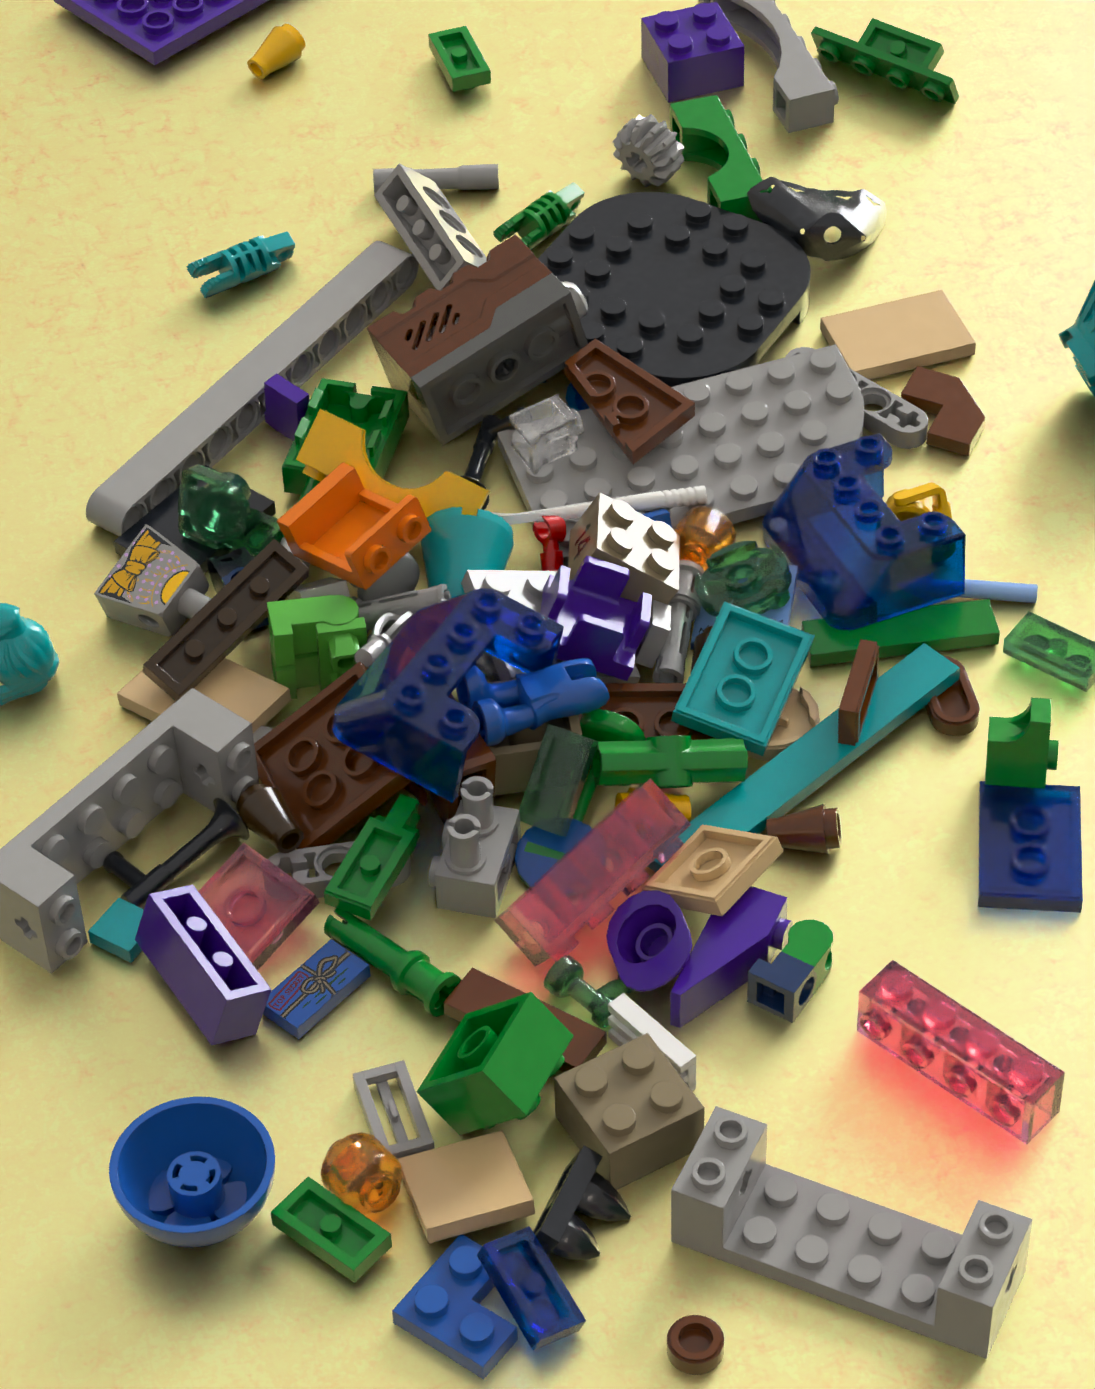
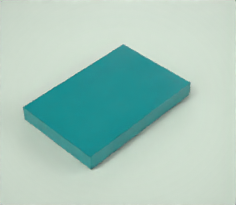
M724 601L675 706L671 721L716 739H743L747 751L764 756L810 652L815 635Z

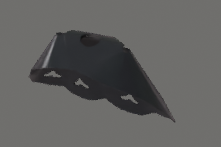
M771 176L759 182L747 192L751 207L762 223L773 226L777 230L789 235L801 246L807 256L822 258L824 261L844 259L856 255L875 241L885 225L887 212L885 203L865 189L856 191L818 190L782 181ZM771 185H775L771 193H760L762 190H767ZM836 196L851 197V198H849L848 200H846V199H843V198H840V197H836ZM869 199H871L874 203H877L879 205L874 206ZM835 226L841 230V237L837 242H827L824 240V233L828 228ZM804 228L805 232L801 234L800 230ZM861 236H865V240L861 241Z

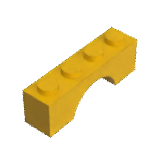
M322 409L319 410L296 458L297 461L305 464L302 473L320 482L342 462L355 467L365 489L395 503H399L409 494L418 498L426 518L436 511L451 507H462L463 515L477 516L478 509H482L490 493L489 490L450 471H445L435 481L422 487L409 489L395 486L380 477L370 464L365 447L366 430Z

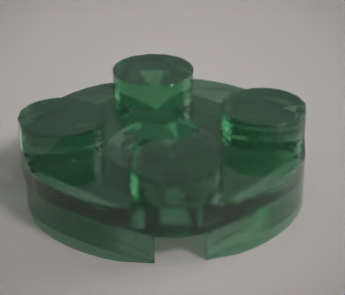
M741 541L723 547L713 553L706 560L708 569L703 573L702 577L697 573L694 583L703 609L709 615L717 617L724 601L759 615L770 609H778L785 606L790 599L789 586L792 582V574L783 551L770 543L771 550L768 548H758L756 541ZM747 577V581L738 583V580Z

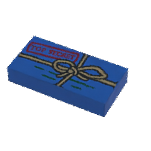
M331 939L271 991L263 1015L299 1040L370 977V966Z

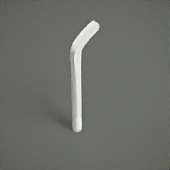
M705 485L612 498L628 503L637 512L707 504ZM593 501L521 513H491L502 517L509 525L544 521L541 516H559L563 519L580 518Z

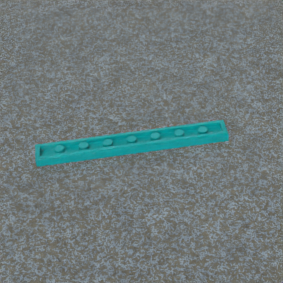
M923 643L878 678L859 742L855 746L838 743V708L746 778L744 782H741L648 853L647 867L656 873L702 824L756 834L762 833L767 829V819L784 816L926 706L935 695L937 697L957 682L960 677V667Z

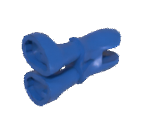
M588 658L568 660L535 672L515 674L514 680L492 684L487 682L485 675L476 665H465L457 667L455 670V687L459 705L488 747L498 745L506 737L524 729L535 730L544 723L554 719L580 715L599 709L606 705L610 698L607 687L600 678H596V668Z

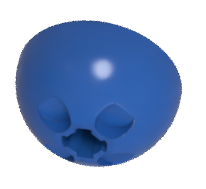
M213 1097L180 1098L151 1108L136 1118L124 1130L111 1154L109 1179L118 1205L125 1216L140 1231L168 1245L187 1248L204 1247L233 1237L247 1227L261 1211L269 1196L274 1180L275 1150L265 1126L245 1108L233 1102Z

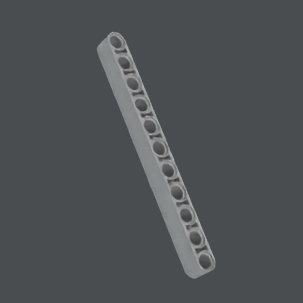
M375 241L103 482L88 500L86 506L87 520L117 536H121L205 465L212 468L265 420L264 382L277 373L300 388L413 284L419 268V263L414 255L382 241Z

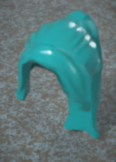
M0 603V682L3 684L0 686V706L12 700L42 691L48 684V681L55 676L59 666L58 654L55 652L52 641L43 626L29 618L20 616V608L7 603Z

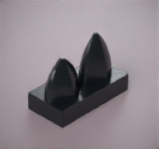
M583 1145L566 1166L522 1251L523 1255L540 1265L551 1252L557 1256L573 1260L596 1258L600 1255L596 1239L586 1223L575 1215L574 1212L577 1211L591 1218L606 1221L630 1219V1212L621 1195L608 1180L596 1172L603 1156Z

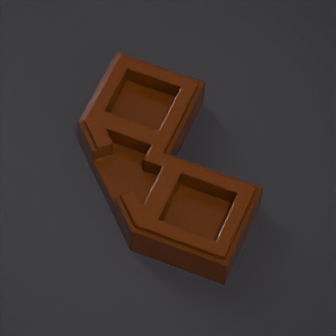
M917 366L901 392V398L924 412L937 415L927 432L926 444L969 456L985 429V415L959 377Z

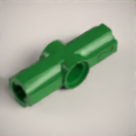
M672 735L647 737L646 741H603L593 743L591 755V774L594 777L595 786L648 784V788L664 789L692 787L693 783L744 782L748 769V752L745 748L744 740L735 738L691 740V736Z

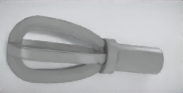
M407 611L402 616L391 612L383 614L373 627L368 642L355 653L356 663L360 661L366 667H369L379 658L385 657L390 652L403 651L414 645L419 638L417 629L410 623L414 614L410 611ZM388 621H395L385 634H380ZM407 629L410 637L402 642L395 643Z

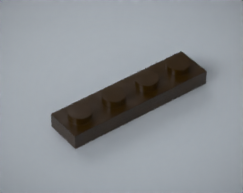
M273 539L143 664V673L177 701L190 689L195 688L268 617L267 602L285 600L308 578L310 568L276 539Z

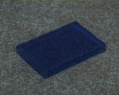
M980 781L978 792V907L1081 913L1083 888L1080 786L1046 784L1045 789L987 785L985 781Z

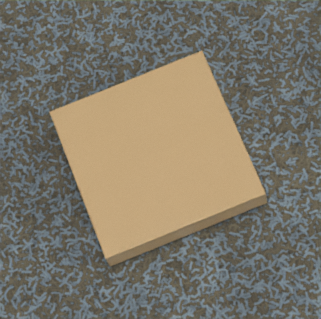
M702 824L644 884L642 890H658L666 893L674 899L681 909L723 916L784 850L778 837Z
M503 1130L398 1158L400 1175L428 1244L535 1214L534 1199Z

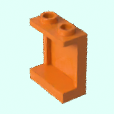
M344 462L277 520L294 556L364 590H367L432 531L417 497L409 494L399 503H395L363 487L355 467Z

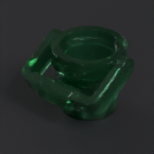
M199 464L183 470L178 499V530L180 534L185 538L213 549H223L226 542L238 538L245 530L251 514V490L246 480L232 472L220 473ZM197 479L207 484L198 490Z

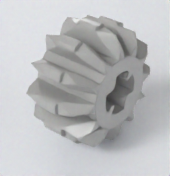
M652 114L646 117L638 115L636 118L630 119L617 133V137L613 140L616 148L613 155L622 162L620 169L627 170L631 174L632 181L639 179L645 187L651 184L659 187L661 184L666 183L680 169L681 164L684 162V157L681 154L684 146L676 141L677 132H671L667 128L666 121L658 123Z

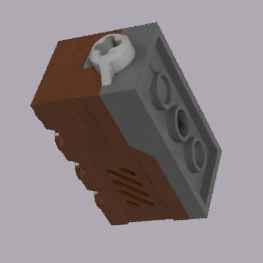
M516 234L491 249L487 255V262L479 267L467 264L454 272L450 279V285L441 291L429 288L416 296L413 308L406 313L400 314L392 311L367 327L390 386L393 389L408 391L409 408L442 446L483 421L487 415L494 414L565 368L564 362L588 344L580 321L581 318L587 315L588 304L583 294L574 283L568 281L561 282Z

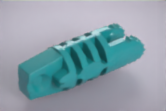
M287 231L267 238L261 235L249 239L248 242H241L226 250H221L193 261L186 267L193 278L202 277L219 270V275L208 279L201 285V293L204 298H208L236 287L240 283H246L261 275H266L279 269L281 262L292 257L295 242Z

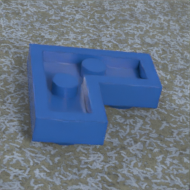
M459 1235L392 1310L393 1323L484 1380L518 1340V1331L515 1325L480 1304L506 1274V1260L465 1235Z

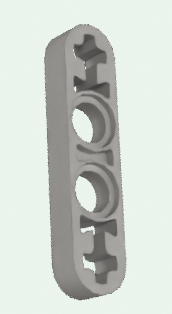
M810 347L795 348L786 357L815 349ZM850 369L861 389L864 406L867 404H877L884 408L879 411L864 409L863 428L900 448L911 449L923 445L927 440V414L915 405Z

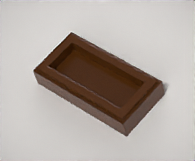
M860 639L838 710V743L855 746L859 742L879 677V646H877V642Z

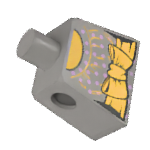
M145 524L94 593L107 617L168 637L175 635L187 618L191 619L212 599L205 595L208 591L209 583L200 565L147 524Z

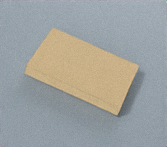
M943 290L826 316L820 319V330L829 346L836 344L847 366L869 380L916 369L917 366L925 367L975 355L976 342Z
M226 658L194 688L252 723L253 733L260 726H265L291 701L288 687ZM143 670L117 693L120 706L151 721L155 720L176 702L143 673Z

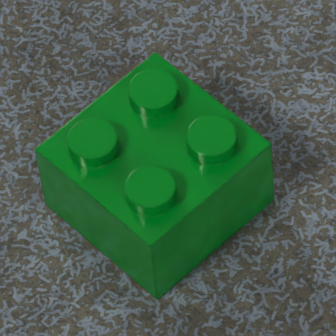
M532 992L467 1013L420 1085L417 1093L459 1135L482 1128L488 1130L496 1124L513 1119L522 1120L529 1116L539 1105L541 1100L539 1093L548 1078L553 1076L563 1065L565 1060L563 1053L574 1035Z

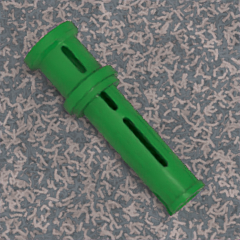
M336 908L334 913L343 919L342 922L332 915L327 917L324 933L328 937L335 939L389 976L393 988L401 995L410 994L421 1001L427 1013L433 1017L444 1015L443 1002L461 982L459 976L453 972H442L430 963V958L422 951H406L351 913Z

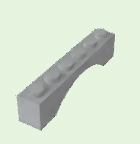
M699 0L700 3L717 2L733 29L758 43L773 59L777 67L773 83V111L788 133L834 122V105L838 104L839 100L837 87L832 80L829 81L825 76L819 60L811 56L806 48L803 37L797 36L791 27L788 16L781 13L776 6L775 0Z

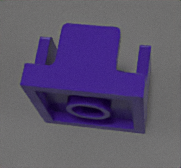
M586 556L583 559L573 580H569L570 568L560 565L556 575L550 574L543 587L536 652L563 661L588 658L593 662L597 672L628 681L634 669L636 650L650 624L652 595L642 592L637 602L620 597L629 580L630 570L592 556Z

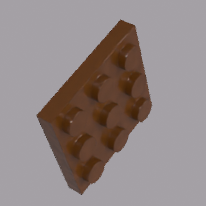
M360 661L254 743L259 779L262 784L275 787L280 791L296 825L303 832V840L296 849L330 845L427 770L370 669Z

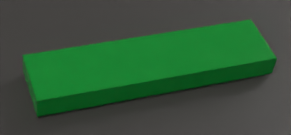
M989 599L802 621L801 628L802 631L815 635L808 654L810 667L853 662L860 639L877 642L879 658L909 655L923 643L935 651L999 644L1000 636Z

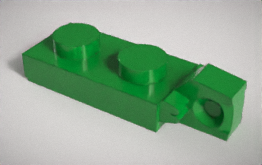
M400 794L387 817L378 815L376 818L369 817L325 888V904L364 919L372 920L417 846L420 836V830L416 829L420 820V815H418L419 800Z

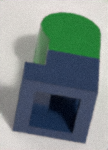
M814 919L796 922L788 932L787 945L773 963L770 964L758 958L748 971L747 1002L793 1023L819 989L832 968L831 948L834 939L833 932L829 926Z

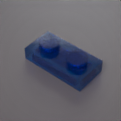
M530 1226L483 1244L477 1257L533 1351L576 1333L582 1328L586 1319Z

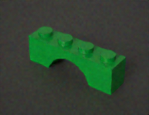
M717 95L671 103L670 131L677 132L676 141L684 146L681 153L684 161L707 164L719 170L708 176L707 204L761 222L753 211L747 195L750 188L763 181L757 159L751 158L748 154L744 135L737 133L731 111L724 109ZM770 186L767 190H762V191H760V193H762V192L771 193V192H772L771 186Z

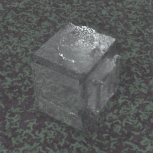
M557 394L509 415L510 423L521 435V437L511 441V447L533 475H536L543 465L550 464L578 450V435L584 433L583 421L579 413L574 408L569 409Z

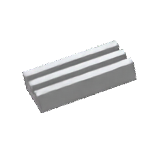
M404 1060L353 1074L354 1088L383 1170L386 1169V1158L388 1169L393 1167V1160L435 1149L432 1135ZM393 1078L397 1080L417 1135L415 1139L408 1140L387 1080ZM376 1084L397 1144L390 1146L388 1144L368 1085Z

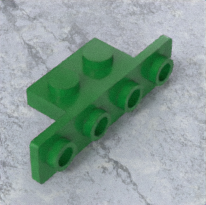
M874 18L871 19L858 42L817 26L811 32L818 54L830 62H838L840 60L848 63L864 75L870 76L874 73L882 76L898 88L906 89L908 86L916 89L935 102L945 100L956 104L960 97L953 78L934 71L944 54L941 43Z

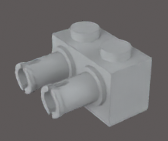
M474 776L463 781L462 788H460L462 800H460L456 815L445 822L442 833V848L444 849L441 857L434 856L432 859L428 883L429 886L436 889L437 908L497 918L515 863L517 843L521 839L520 810L493 805V785L485 777Z

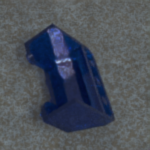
M880 433L863 436L857 440L831 448L820 449L809 455L762 521L765 544L782 565L798 566L796 584L827 624L840 630L858 629L965 594L966 534L952 518L934 511L900 521L882 500V497H884V469L892 463V447Z
M488 588L476 589L421 608L337 704L332 723L333 733L343 744L453 803L458 797L467 751L478 737L480 722L477 715L470 708L448 696L485 651L525 673L535 672L556 664L564 626L518 601Z

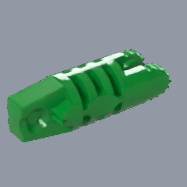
M574 182L556 193L550 190L493 231V235L501 243L518 232L522 242L530 250H533L576 217V213L573 211L580 205L585 192Z

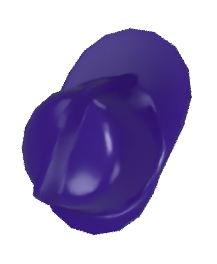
M652 890L635 894L616 909L609 921L606 935L608 948L621 980L629 989L638 992L655 990L679 975L689 959L692 949L690 930L679 905L666 893Z

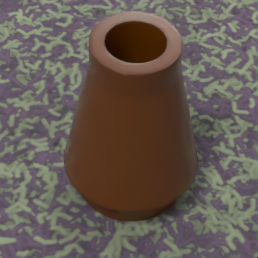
M821 804L782 817L767 819V835L778 837L784 849L829 854L830 849L841 848L842 846L838 808L826 809L825 804Z

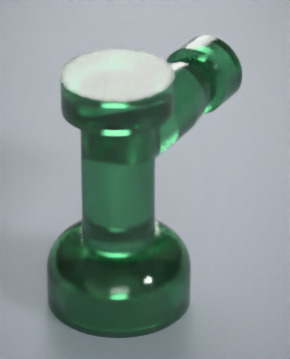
M570 955L562 957L548 971L544 979V988L558 998L570 995L592 1014L591 1019L597 1026L606 1028L609 1026L608 1017L612 1015L608 1011V1004L621 994L631 993L634 990L627 988L620 976L596 990L583 979V966Z

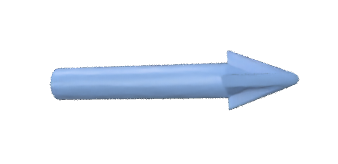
M932 570L894 582L895 586L929 602L930 595L1036 603L1038 590L1037 584L933 577Z

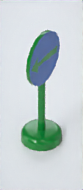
M597 709L584 713L580 720L584 747L591 753L593 752V743L646 740L644 732L635 722L613 711ZM591 769L571 818L556 817L540 821L526 830L517 843L515 864L520 879L530 890L545 897L563 899L580 895L595 885L604 871L606 853L602 839L591 826L582 822L597 787L595 786Z

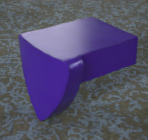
M276 373L264 382L265 422L285 437L294 441L297 427L308 410L309 394Z

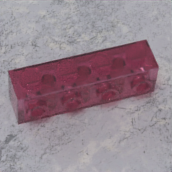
M650 778L623 799L494 921L535 967L549 958L558 963L580 943L574 937L580 929L587 924L593 930L615 910L609 902L622 891L626 896H629L649 878L644 869L655 858L662 864L683 846L684 843L679 836L691 823Z
M892 960L859 991L857 1031L1025 1144H1028L1060 1112L1065 1077L1063 1070L896 961Z

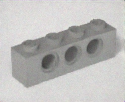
M399 163L374 196L435 289L441 291L450 285V279L454 272L467 264L479 267L487 262V257L433 180Z

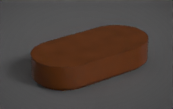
M944 656L960 667L959 680L937 697L936 695L932 697L925 706L932 726L940 733L949 736L966 735L972 732L978 725L979 703L964 666L958 660Z

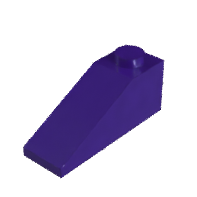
M751 886L723 916L710 915L690 953L688 961L670 992V1025L678 1028L683 1027L748 982V971L758 958L770 963L776 950H783L788 942V932L793 926V921L787 919V897Z

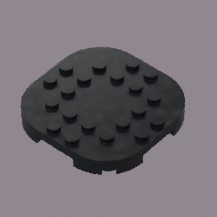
M635 192L602 200L581 212L538 258L561 282L568 281L574 283L586 299L588 304L587 315L581 318L580 321L588 344L596 338L670 387L758 365L761 358L791 322L801 324L809 308L810 263L804 250L793 238L768 224L677 194Z

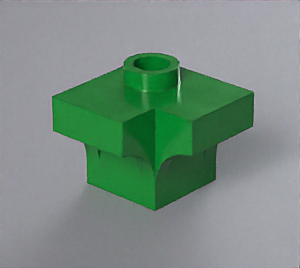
M1031 697L1027 709L1014 717L989 716L985 784L1045 789L1047 770H1057L1059 740H1049L1051 699Z

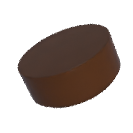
M701 1315L685 1316L673 1323L667 1334V1355L671 1364L679 1371L691 1375H701L714 1370L720 1364L724 1355V1334L720 1326L712 1319Z

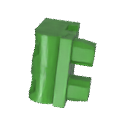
M329 595L267 602L273 677L275 682L289 688L291 699H297V689L320 685V690L322 691L357 664L355 653L367 643L365 619L364 617L359 618V607L353 599L344 595Z

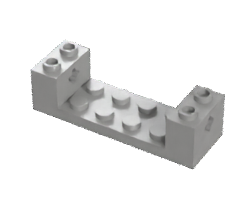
M192 688L0 849V940L51 974L65 961L74 958L88 942L77 890V884L94 869L103 866L105 858L111 852L118 850L129 839L138 836L145 825L164 809L170 808L181 794H186L213 812L215 811L213 800L220 798L237 812L236 805L241 794L249 787L259 784L252 723Z
M717 1106L715 1107L671 1189V1242L985 1359L988 1358L1026 1271L1032 1227L1031 1218L978 1200L963 1234L953 1232L766 1164L767 1124Z

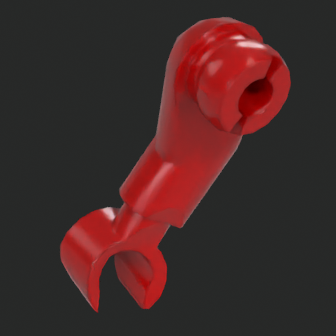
M541 516L544 522L533 523L534 535L538 541L543 543V553H540L541 571H558L560 565L564 566L563 551L559 550V543L565 540L566 523L559 516Z

